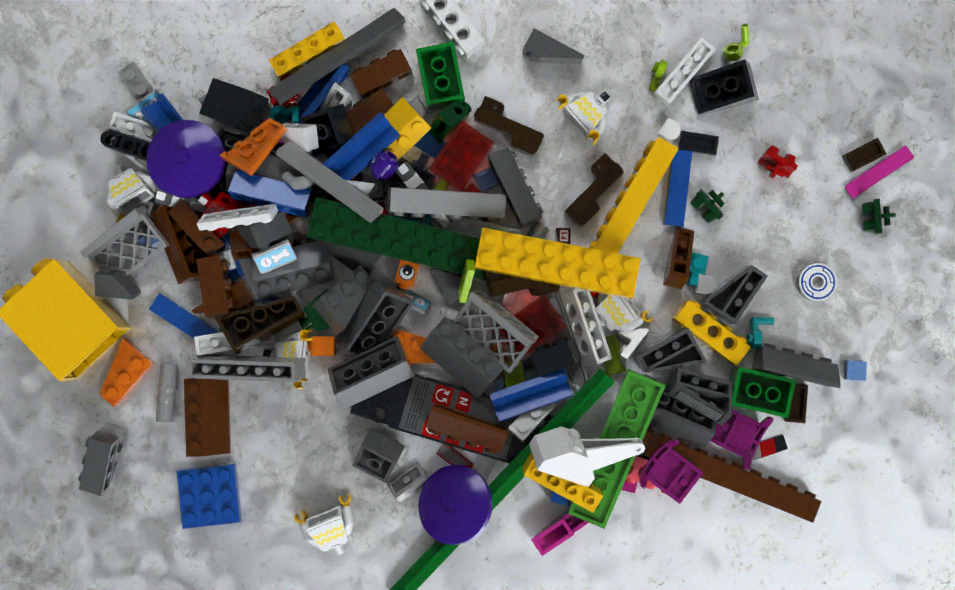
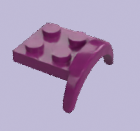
M732 409L731 417L722 426L716 424L715 435L710 441L743 457L742 466L749 471L754 453L774 418L768 416L759 423Z
M671 439L663 443L649 458L641 472L639 483L640 487L645 489L647 480H649L680 504L702 476L703 472L672 449L680 442L677 439Z

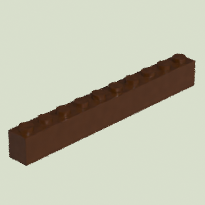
M648 427L642 440L645 450L641 454L650 458L663 443L671 440L672 437L661 433L660 436L654 434V429ZM679 440L680 443L672 448L703 472L700 478L814 523L822 502L815 498L816 494L807 490L804 493L797 491V486L789 483L786 486L779 484L780 480L769 476L768 479L761 476L762 473L757 470L751 469L750 472L744 470L743 466L733 461L732 464L725 462L726 458L716 454L714 457L707 455L708 451L699 447L696 450L689 448V443Z

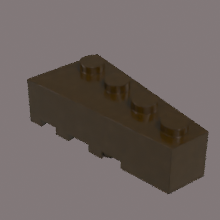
M295 296L269 302V304L253 306L250 309L231 312V314L219 315L214 318L235 355H238L305 318V315Z

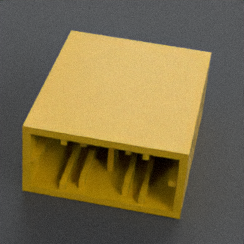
M50 257L39 261L31 269L34 277L25 286L17 284L4 293L2 299L5 304L0 308V318L59 382L76 380L132 327L104 297L95 296V287L71 261L55 258L52 260Z

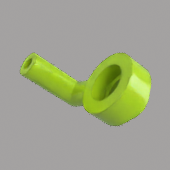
M747 23L741 25L742 40L739 43H730L723 48L725 59L737 61L743 56V48L749 44V25Z
M661 59L660 62H655L651 71L654 73V76L649 85V90L655 92L660 87L658 84L667 68L668 61Z

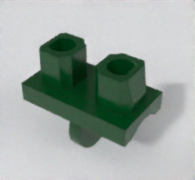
M702 189L697 191V195L690 203L696 210L704 204L709 208L702 215L704 220L710 223L715 219L719 220L724 214L714 203L716 202L722 207L725 204L721 199L724 193L720 192L717 195L712 189L709 192V195L713 198L711 200Z
M880 198L873 199V202L862 204L863 215L874 214V221L864 222V232L880 235L882 234L881 219H884L885 226L891 225L890 218L896 217V213H890L889 206H884V214H881Z

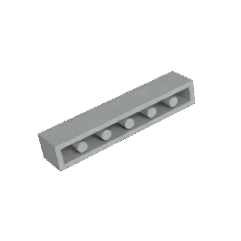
M388 187L387 211L392 212L393 216H404V213H411L412 217H423V214H431V218H442V215H450V219H461V216H469V220H480V217H487L488 221H499V218H505L507 195Z
M196 355L187 359L188 378L296 383L306 377L305 358L206 355L197 357Z

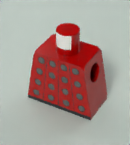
M220 192L214 199L207 193H204L197 200L206 207L201 217L207 213L249 208L243 203L233 200L231 196L224 192ZM222 227L213 231L223 239L232 228Z

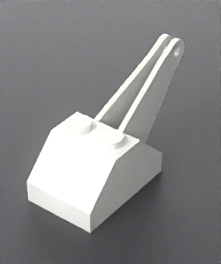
M562 426L535 435L529 443L538 471L587 487L595 479L593 470L639 455L645 450L642 440L638 437L581 439L580 434L575 429H568Z

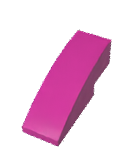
M567 510L537 533L531 541L541 556L572 537L576 531L589 522L568 514L569 510Z

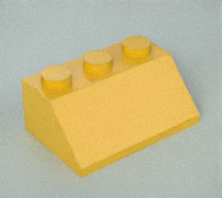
M403 96L384 114L390 125L400 134L385 150L392 152L399 160L431 129L430 124Z

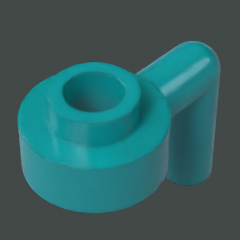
M278 105L270 109V118L278 123H287L290 115H292V123L299 124L300 108L297 105L289 108Z
M752 317L750 319L751 331L747 334L746 340L751 349L761 348L762 332L759 330V325H774V317Z

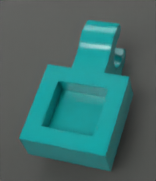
M692 252L690 274L687 281L688 286H697L699 274L705 275L709 256Z

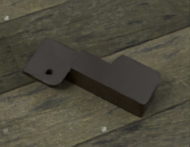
M485 96L481 106L477 108L474 114V121L512 138L511 149L529 157L535 156L544 134L502 116L504 105Z
M606 153L591 166V171L597 179L564 211V214L579 227H583L600 210L596 200L624 173L623 168L618 163H615Z
M485 271L487 290L490 297L528 289L532 296H541L557 292L560 289V285L515 276L509 277V275L505 274L498 275L495 272Z

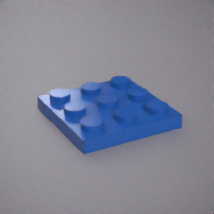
M236 464L177 471L182 529L242 521Z

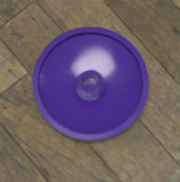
M180 120L168 124L154 136L147 151V169L153 182L164 192L179 198H193L210 191L219 182L226 167V161L219 155L224 151L226 152L221 138L209 126L195 120Z
M462 465L445 466L434 472L427 479L421 490L418 503L421 523L426 532L441 543L450 545L468 543L483 532L490 520L493 503L492 494L486 480L474 469Z

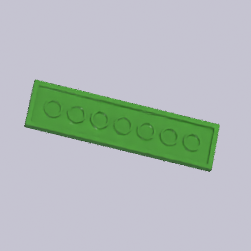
M628 369L599 439L638 437L643 440L666 385ZM636 456L593 470L595 479L591 484L600 488L603 498L594 513L572 502L568 514L605 529Z

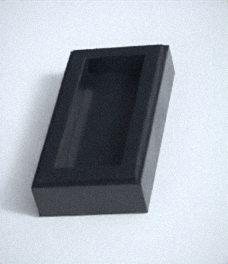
M681 131L678 150L716 156L719 136Z

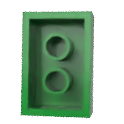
M454 41L416 49L428 110L447 107L454 101H459L463 104L465 96Z
M733 366L730 381L733 382L732 406L788 418L796 380Z

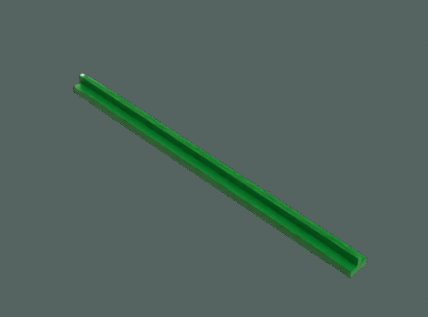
M599 368L538 434L561 426L568 429L572 428L615 381ZM529 443L488 485L492 494V510L525 477L522 467L531 453ZM436 540L389 590H417L459 545L444 544Z

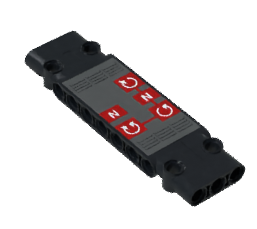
M414 373V377L352 405L350 414L373 420L376 423L386 424L390 428L506 463H510L554 417L548 415L544 419V423L538 426L524 442L508 430L509 434L501 453L496 451V454L485 451L483 446L478 445L475 448L467 445L465 440L459 439V441L448 439L447 434L441 432L440 435L430 433L429 428H426V424L433 404L435 403L506 428L519 416L499 422L489 395L483 394L477 399L463 387ZM383 409L385 411V418L379 419L376 416V410Z

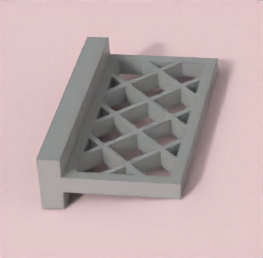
M141 206L134 209L81 251V254L84 258L89 257L99 271L103 267H113L115 270L125 271L128 277L170 244L147 216L149 211L146 207ZM141 221H144L148 226L147 232L139 231V223ZM127 232L134 234V243L125 241ZM139 235L147 236V245L138 244ZM152 237L157 238L162 244L159 248L151 247ZM113 243L120 244V253L112 252ZM125 245L133 247V256L125 255ZM138 248L146 249L145 258L137 257ZM100 253L107 255L106 264L101 263L97 256ZM112 256L120 257L119 266L111 265ZM124 258L132 260L131 269L124 267Z
M479 287L470 293L469 299L452 323L510 374L539 336ZM472 302L478 306L479 313L471 314L470 305ZM484 316H490L493 319L494 326H486ZM472 317H480L481 327H473ZM461 318H467L469 327L464 328L458 322ZM504 328L508 332V338L500 339L499 329ZM487 329L495 330L496 339H488ZM474 330H482L484 340H478L475 337ZM514 341H519L525 346L522 351H515ZM497 342L498 352L491 351L489 343ZM501 342H509L511 351L503 352ZM503 355H512L513 363L511 366L504 361Z

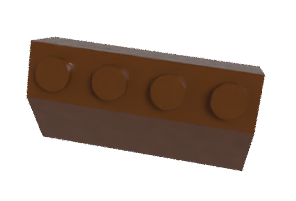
M162 205L152 212L151 216L157 229L170 244L165 248V252L177 283L180 285L198 280L199 274L196 259L209 256L195 244L169 215L168 212L173 207Z
M185 378L186 457L231 453L229 380Z
M435 403L432 406L426 428H429L430 433L440 435L441 432L447 434L448 439L454 441L462 439L466 441L467 445L475 448L478 445L483 446L485 451L496 454V451L501 453L509 434L506 427Z

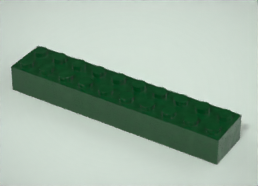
M318 197L314 200L306 238L458 275L463 274L467 259L474 260L475 265L480 238L385 214H380L370 223L345 204ZM475 268L473 278L487 281L485 270Z

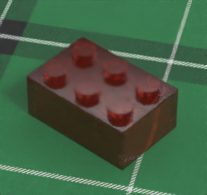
M462 121L430 166V172L440 179H444L456 190L463 191L494 147V142Z
M546 294L514 315L539 336L526 354L568 327ZM504 328L499 329L501 336L508 338V332ZM514 341L515 351H522L525 346L519 341Z

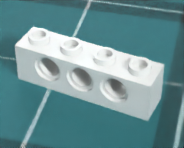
M454 0L420 1L422 7L433 14L431 17L435 24L442 26L445 37L449 41H454L456 44L455 49L460 56L464 55L467 59L485 46L484 38ZM437 3L445 5L442 9L435 8ZM448 18H454L456 19V22L453 24H448L446 20ZM464 32L468 36L465 39H460L458 34Z
M573 289L560 294L584 367L597 365L612 359L590 291Z

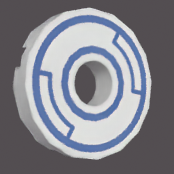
M813 263L805 266L798 275L797 287L799 292L806 299L812 301L828 299L837 287V278L834 271L822 263ZM815 277L821 280V285L818 288L812 283Z

